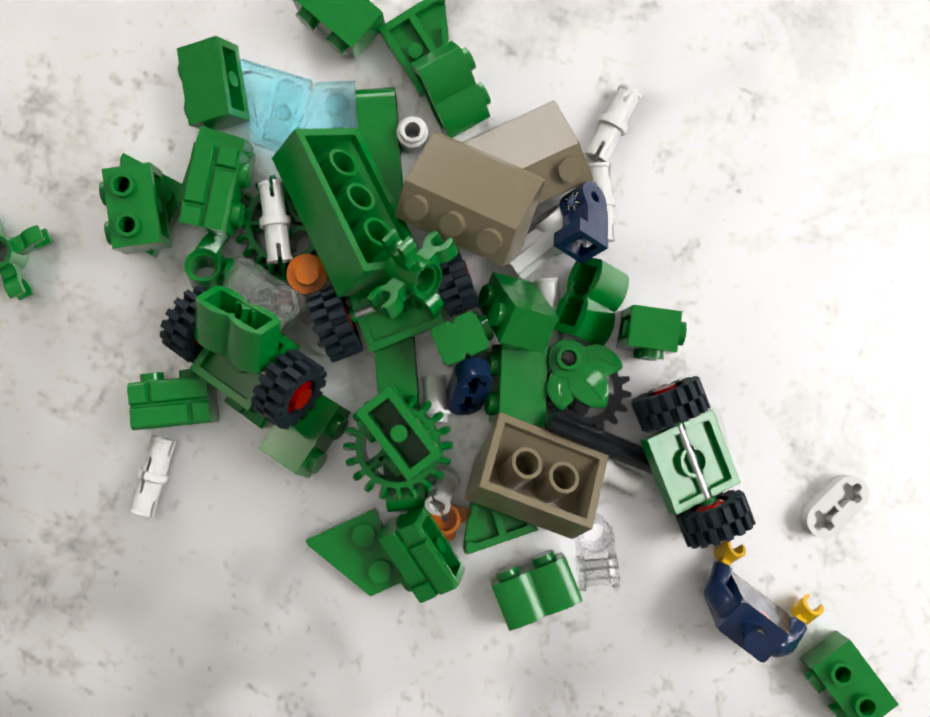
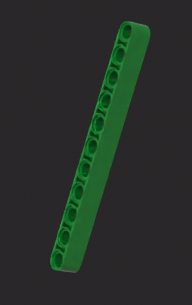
M395 87L356 90L358 129L398 206L403 189L400 141L397 138L399 122ZM414 336L375 352L377 391L379 394L392 385L397 391L402 392L403 399L407 404L410 395L415 393L418 395L415 407L420 409ZM385 463L383 465L384 475L397 478ZM402 474L397 479H403L405 477ZM421 483L417 484L419 496L416 499H412L408 488H404L402 501H395V489L389 488L388 495L386 496L387 512L409 511L422 504L425 505L427 498L426 490Z

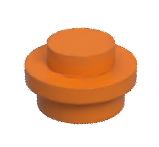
M298 255L291 260L287 267L288 283L293 290L300 294L308 295L321 290L326 283L327 273L320 258L315 255Z

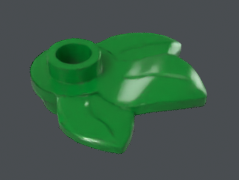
M560 340L552 346L548 354V365L552 371L546 385L548 397L559 410L566 408L572 403L574 398L589 407L605 408L609 399L608 380L605 376L620 371L623 365L619 357L603 345L594 344L584 347L576 340ZM564 352L573 353L576 358L575 364L572 366L563 364L561 355Z

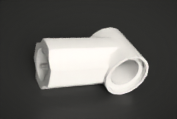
M559 204L546 211L532 224L533 228L527 233L521 252L508 263L521 280L551 257L564 253L553 246L554 233L563 226V216Z

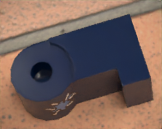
M586 181L560 199L559 205L563 216V226L554 233L553 245L581 264L608 249L606 198L602 190L595 183ZM587 240L593 243L589 247H586Z

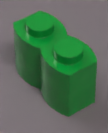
M450 41L410 63L434 118L446 136L453 138L490 117L487 105L491 103L490 96L481 82L475 83L472 71L476 69V64L466 47L461 49L456 43Z
M591 258L582 264L576 261L568 277L567 293L562 297L555 310L559 320L554 330L586 345L600 344L604 346L614 328L615 312L626 297L629 276L601 259Z
M219 285L196 297L194 337L201 346L213 353L226 355L227 359L234 366L252 374H259L266 369L270 362H276L281 321L274 313L261 306L249 304L238 292Z
M547 550L532 557L533 563L527 567L519 569L517 564L502 568L495 573L497 578L490 581L509 631L529 625L545 616L566 610L583 601L567 559L562 552L555 554L554 550Z

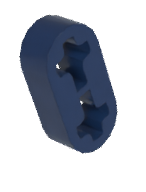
M468 358L462 360L454 367L446 389L448 407L451 413L455 415H470L481 410L492 386L491 370L487 360Z

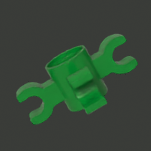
M0 220V249L6 245L8 251L6 259L0 263V275L9 298L17 297L21 301L35 294L31 283L22 271L28 262V253L51 245L53 241L46 228L40 230L38 225L25 229L14 238H8L2 229L3 226Z
M392 229L381 240L384 249L391 256L385 269L388 283L375 288L367 299L374 310L378 311L383 307L388 318L393 319L401 313L404 301L410 296V301L415 308L419 309L424 305L429 315L434 317L444 306L442 298L436 292L442 280V271L439 265L449 262L457 255L458 248L453 238H449L443 244L439 232L433 231L426 236L423 248L416 253L418 247L415 241L409 236L402 241L398 232Z

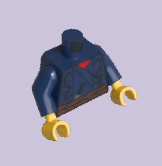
M722 541L720 545L714 547V555L718 562L713 564L704 589V598L716 627L759 662L765 663L771 656L779 658L790 655L794 652L807 631L806 625L823 613V605L820 604L817 608L811 610L807 605V599L810 595L806 594L791 607L793 617H790L786 611L733 572L730 564L745 556V546L741 544L733 549L731 541Z

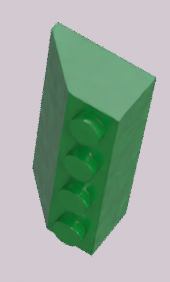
M294 129L272 157V160L337 296L344 297L369 293L381 285H386L388 281L385 276V269L391 256L384 249L381 240L392 229L398 232L402 241L408 236L413 240L414 238L406 222L395 217L398 206L359 129Z

